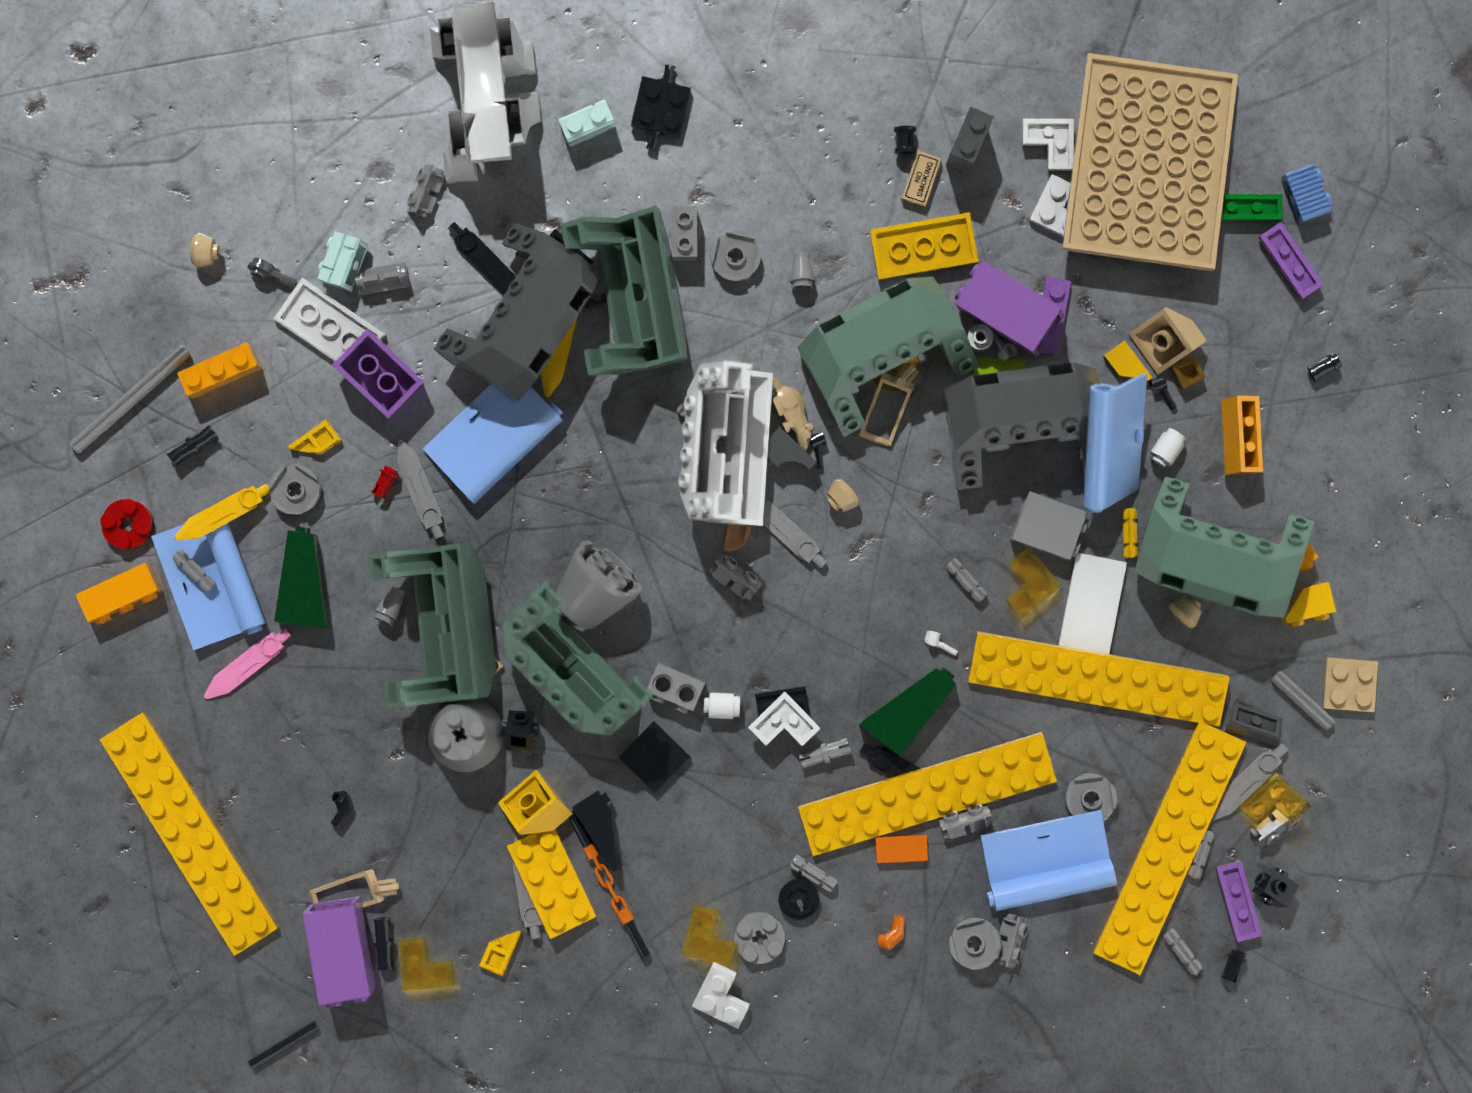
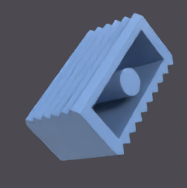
M1314 163L1286 173L1281 177L1298 224L1327 215L1332 211V198L1328 192H1324L1322 186L1324 182L1323 174L1319 168H1315Z

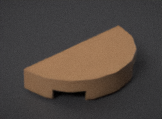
M727 524L722 552H734L742 548L750 537L751 525Z

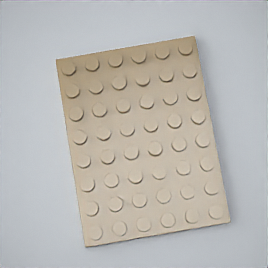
M1088 53L1085 63L1062 250L1214 271L1238 74Z

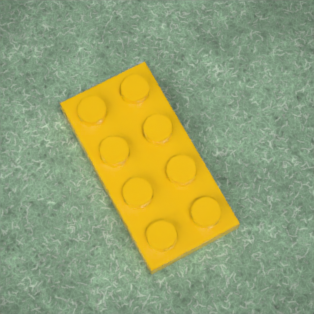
M970 212L870 230L878 281L978 264L979 262Z
M556 830L532 833L506 846L549 939L596 917Z

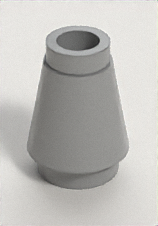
M794 253L790 277L792 289L795 291L811 290L815 280L809 253Z
M391 587L390 591L375 609L376 614L374 618L386 625L393 626L394 622H398L406 593L396 587Z

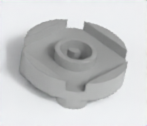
M732 230L714 241L710 251V260L714 271L721 278L730 282H740L748 280L757 271L760 265L761 251L757 242L750 234L739 230ZM734 250H739V255L743 256L742 260H738L737 263H733L732 258L728 257V254L734 253Z
M300 464L280 468L270 480L271 500L277 509L286 514L303 515L317 505L321 496L322 485L317 475L308 467ZM299 483L301 485V494H295L292 497L289 486Z
M1085 773L1077 776L1069 783L1065 793V804L1072 816L1101 810L1104 822L1116 808L1117 793L1114 786L1105 777L1095 773ZM1090 791H1092L1093 795L1098 796V800L1094 801L1093 806H1089L1088 802H1084V797Z
M753 912L744 916L734 932V944L738 953L746 961L755 964H764L774 960L782 952L785 943V933L781 923L774 916L765 912ZM756 931H761V934H766L767 939L763 940L762 945H758L757 941L753 942L752 937L756 936Z
M968 918L961 921L954 929L949 940V947L953 958L962 966L972 970H980L989 967L999 958L1002 941L999 931L990 921L981 918ZM974 936L982 941L978 951L969 946Z

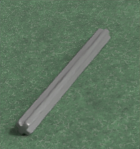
M179 346L69 443L70 447L76 453L82 452L191 356L190 352L184 346Z

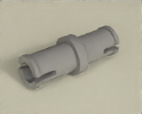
M845 738L828 745L823 743L820 744L819 748L798 753L803 769L822 762L827 764L831 762V759L852 754L848 739Z

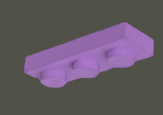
M1281 222L1258 237L1300 300L1324 285Z
M1045 277L1042 297L1060 307L1064 317L1040 354L1058 356L1071 281Z
M1239 860L1215 867L1235 941L1241 942L1262 936L1242 862Z

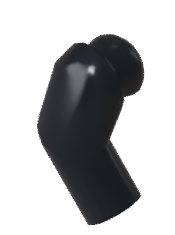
M337 790L332 794V801L335 802L338 812L330 823L342 829L353 811L350 795L344 790Z

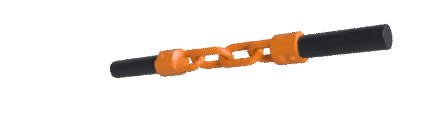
M574 810L571 811L572 815L568 819L583 846L584 853L587 855L586 858L594 860L596 864L595 875L601 886L609 889L613 897L611 905L621 925L625 926L640 957H646L650 952L633 921L632 913L624 898L616 896L612 888L614 880L608 867L600 864L597 859L600 855L599 850L596 849L597 846L592 843ZM602 868H604L610 882L606 880L604 883L598 870L602 871ZM620 900L624 908L618 911L615 902L619 903Z

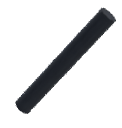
M312 1021L248 1060L250 1067L255 1069L319 1030V1026L315 1021Z

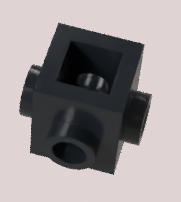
M509 710L508 719L502 721V735L505 736L506 750L531 752L533 738H538L539 723L534 722V712Z
M1263 869L1255 878V886L1252 892L1260 896L1259 901L1265 905L1288 908L1299 885L1289 879L1288 873L1282 869Z

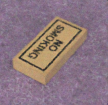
M917 151L901 200L922 207L926 206L942 158Z

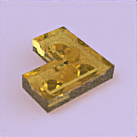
M1029 547L1008 563L1024 581L1022 586L1006 598V601L1022 619L1062 586Z
M1277 772L1239 806L1242 812L1257 826L1276 809L1293 824L1312 807Z
M694 904L681 954L712 963L716 962L731 968L738 942L714 935L720 910Z
M425 937L398 940L403 991L455 986L453 960L427 962Z

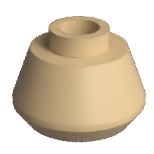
M202 233L193 236L190 247V259L194 266L200 268L213 264L215 259H219L220 246L215 243V239Z
M842 479L833 481L827 492L829 498L826 501L836 512L839 509L845 512L857 507L859 498L849 485Z
M1182 596L1169 603L1168 610L1187 628L1196 627L1202 613L1199 610L1201 604L1192 596L1188 598Z

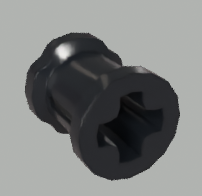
M904 125L894 127L897 143L894 153L897 155L917 153V148L914 147L916 126Z

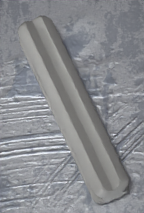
M1279 671L1272 677L1271 681L1322 729L1328 730L1334 724V719L1283 672Z

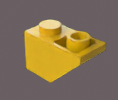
M1329 582L1299 588L1287 608L1285 618L1280 619L1281 624L1289 623L1291 628L1304 625V619L1314 617L1315 622L1329 619V613L1336 612Z

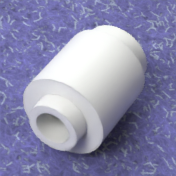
M983 324L973 326L967 333L974 352L987 350L993 341L991 329ZM976 334H982L985 337V340L978 341L976 339Z
M1171 428L1167 432H1163L1150 451V454L1153 456L1152 461L1161 467L1166 465L1172 466L1185 445L1183 443L1186 438Z
M709 693V698L704 697V713H708V718L733 719V717H739L740 696H734L732 693Z

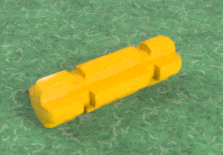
M1127 508L1122 511L1123 520H1125V523H1123L1124 557L1136 558L1138 557V547H1136V543H1138L1137 523H1135L1137 510Z

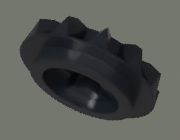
M804 879L791 880L782 887L779 893L780 909L787 917L793 920H805L811 917L819 905L817 889L813 884ZM794 889H797L801 896L810 895V897L803 901V910L798 907L797 903H788L791 899L795 898Z

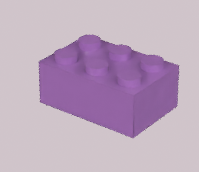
M368 328L331 364L387 418L423 383Z

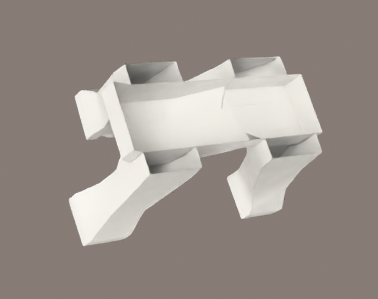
M494 1L450 6L452 17L438 19V27L429 28L433 59L457 60L462 110L448 112L450 145L443 152L447 184L478 181L476 163L512 159L511 146L526 144L530 127L541 123L538 92L506 94L505 98L504 77L536 74L532 42L524 43L521 41L510 18L497 19Z

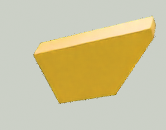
M1125 340L1103 356L1118 377L1134 378L1143 373L1147 374V381L1153 378Z
M326 419L288 447L290 450L322 455L342 440Z
M517 930L490 941L479 967L503 976L521 931Z

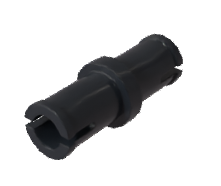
M208 425L190 438L188 436L185 438L186 442L170 453L168 452L167 455L177 467L195 454L197 456L200 454V450L215 439L217 440L218 436L211 426Z
M378 917L373 919L376 935L374 948H377L378 970H391L394 968L392 952L394 940L391 939L390 917Z

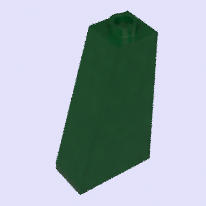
M296 527L295 531L288 530L274 621L329 629L317 535L310 534V528Z
M944 667L941 670L937 668L932 669L862 719L859 725L897 755L901 756L957 683L952 680L955 676Z

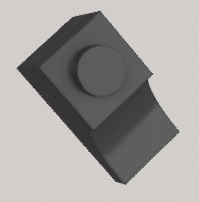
M779 427L769 438L767 466L770 468L774 465L778 468L781 464L794 463L810 471L817 461Z

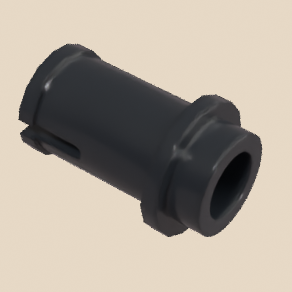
M1335 353L1332 355L1327 354V358L1307 368L1315 382L1332 371L1338 372V368L1342 367L1341 361Z
M1232 948L1231 952L1227 953L1229 957L1221 978L1236 983L1242 964L1247 959H1245L1246 953Z

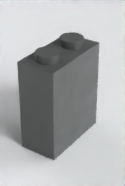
M970 106L946 162L947 166L966 174L970 173L994 116Z

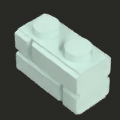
M605 99L595 103V106L590 105L558 119L569 147L616 128L615 121Z
M334 231L333 237L327 241V253L324 261H321L318 266L317 279L328 285L352 292L355 277L358 276L369 244L358 238Z

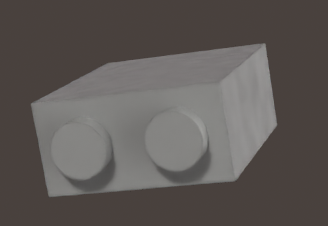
M1029 491L1026 494L1010 541L1069 561L1072 556L1076 557L1081 543L1077 542L1080 532L1085 533L1089 522V519L1085 518L1087 512Z

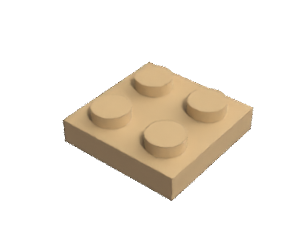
M1326 657L1322 708L1375 712L1378 661Z

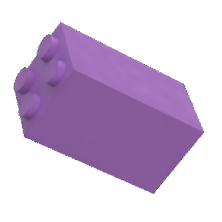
M984 260L980 265L976 264L969 274L971 278L966 287L961 286L955 296L957 300L955 304L959 311L979 324L988 326L992 332L1037 359L1063 319L1062 309Z
M357 896L309 905L302 915L319 1005L326 1004L327 1008L340 1006L342 1001L352 1000V1003L367 1001V997L371 996L376 987L361 897Z

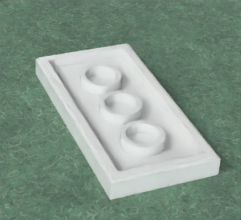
M301 278L273 318L334 361L366 328L381 341L386 337V334L304 278Z
M1077 553L1062 621L1059 646L1109 654L1127 562Z

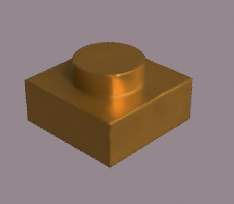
M1195 355L1170 367L1182 390L1206 378Z

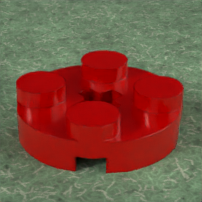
M120 499L110 504L101 516V530L103 536L111 545L120 549H136L149 540L152 534L153 516L143 503L132 499ZM124 518L133 520L130 531L121 527Z

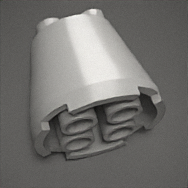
M583 541L575 550L555 593L558 598L562 596L564 600L554 610L560 615H566L572 620V625L581 632H584L586 629H594L632 602L642 591V585L638 582L635 583L631 576L633 571L627 564L606 548L600 550L592 547L591 541Z
M482 698L445 701L436 708L429 720L427 727L429 748L434 757L449 769L459 772L479 770L491 763L501 750L504 741L502 720L497 710ZM464 728V734L467 735V739H461L459 742V735L456 731Z

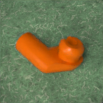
M893 915L892 930L887 934L879 935L877 938V944L880 948L890 950L903 940L905 916Z

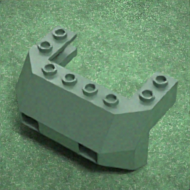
M653 206L618 218L584 216L562 223L565 249L598 250L604 290L608 303V313L615 342L613 344L601 345L600 349L584 350L588 376L626 374L686 361L685 329L669 241L660 209L657 206Z
M934 277L908 278L817 325L797 347L800 357L815 380L831 416L843 437L866 426L850 390L939 345L946 363L949 367H952L956 378L979 367L966 332Z
M1165 476L1150 516L1135 572L1158 585L1249 613L1285 618L1315 521L1289 514L1280 545L1272 543L1268 540H1262L1242 532H1236L1181 515L1190 484Z
M456 543L431 548L390 551L368 555L371 580L413 576L425 678L383 683L386 709L488 697L496 672L485 570L471 543Z
M545 581L502 622L505 657L576 731L611 736L640 710L654 693L651 690L648 692L638 681L640 678L637 675L626 683L566 619L554 610L564 598L562 596L558 598L548 587L550 584Z

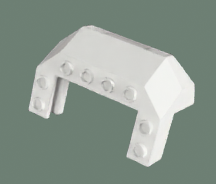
M731 361L700 364L684 400V409L686 410L685 422L682 426L684 442L680 452L682 470L678 479L680 495L689 519L732 525L763 526L773 373L750 370L752 369V364Z

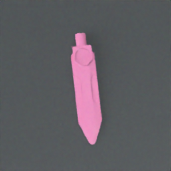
M285 628L277 635L272 632L270 635L264 636L214 676L204 694V698L210 699L228 694L280 653V650L285 647L283 642L292 636L290 631Z

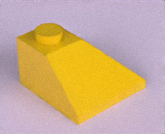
M537 770L532 772L498 802L520 835L554 831L572 815V812L562 798Z

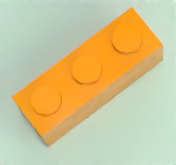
M246 342L184 369L177 374L186 395L195 399L263 368L253 345Z
M1234 396L1221 400L1225 476H1249L1262 473L1263 458L1259 396Z
M143 563L75 595L87 622H96L97 625L111 620L110 615L116 612L124 614L135 609L134 604L140 601L146 604L157 599V594L163 590L151 563Z

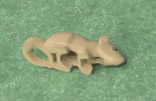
M773 376L772 386L776 394H774L772 389L771 401L777 416H783L785 420L782 423L783 430L789 433L790 429H792L796 434L798 445L807 451L814 426L812 423L807 422L803 397L796 389L783 386Z

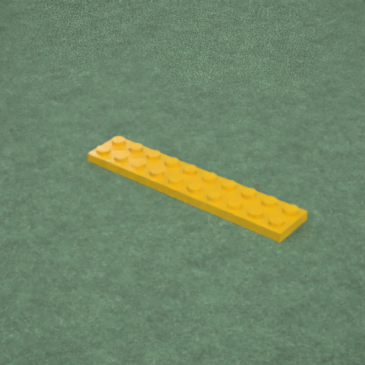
M979 631L976 634L968 676L969 683L1185 721L1203 722L1214 726H1220L1230 679L1229 675Z
M142 712L99 739L233 955H237L278 929L279 926L146 713Z
M1197 723L1093 950L1094 954L1141 975L1246 745L1245 741L1206 723Z
M1039 732L798 806L812 855L816 856L943 817L944 814L950 815L954 811L960 812L971 806L972 808L976 807L977 804H986L1057 782L1043 733Z

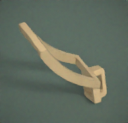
M906 363L896 376L887 373L882 374L864 420L867 426L883 383L906 391V397L889 440L866 432V426L861 428L859 436L887 447L891 446L914 384L911 382L919 374L913 363L910 365Z
M373 869L333 881L308 892L312 904L319 903L316 893L365 876L373 900L363 902V908L384 901V896L396 895L397 890H399V883H396L395 878L377 881Z

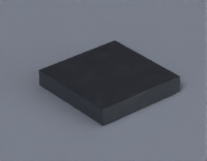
M653 721L618 758L655 793L685 763L690 755Z

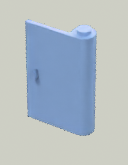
M1142 373L1119 386L1096 384L1090 388L1083 506L1088 508L1090 512H1102L1103 509L1139 490L1147 374Z
M490 385L435 436L423 450L475 504L563 421L560 417L563 412L553 402L548 405L532 387L527 390L518 402H512L494 386Z
M229 523L198 539L175 540L174 536L183 525L151 536L193 650L246 631L248 635L263 630L262 625L266 622ZM183 550L189 556V559L194 560L206 572V576H210L216 584L210 591L205 592L199 586L200 583H196L182 569V566H179L172 559L177 551Z
M1101 810L980 835L991 889L990 892H987L989 906L995 907L996 911L1117 885L1114 867L1109 856Z

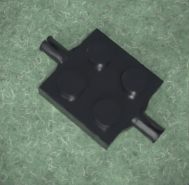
M665 64L662 79H653L645 76L641 78L630 127L643 129L649 134L647 149L651 148L652 140H654L652 150H657L659 136L680 138L691 88L678 85L672 81L675 70L673 65H671L668 75L670 65Z

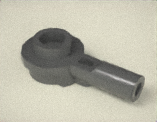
M253 258V261L248 263L247 268L251 271L250 274L257 279L272 278L293 289L297 283V279L281 273L279 269L266 260Z

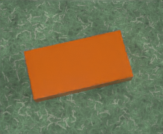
M927 835L875 837L876 863L928 861Z

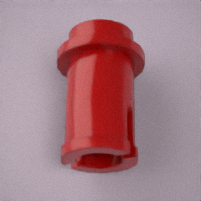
M387 465L383 469L380 468L381 474L373 490H371V493L383 499H386L394 480L399 478L397 477L398 471Z

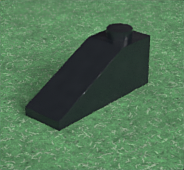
M597 790L574 805L572 809L611 870L615 872L619 866L613 811L610 808L614 804L606 792L601 794L600 790Z

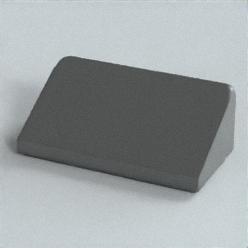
M1234 702L1225 732L1273 747L1279 739L1283 718Z

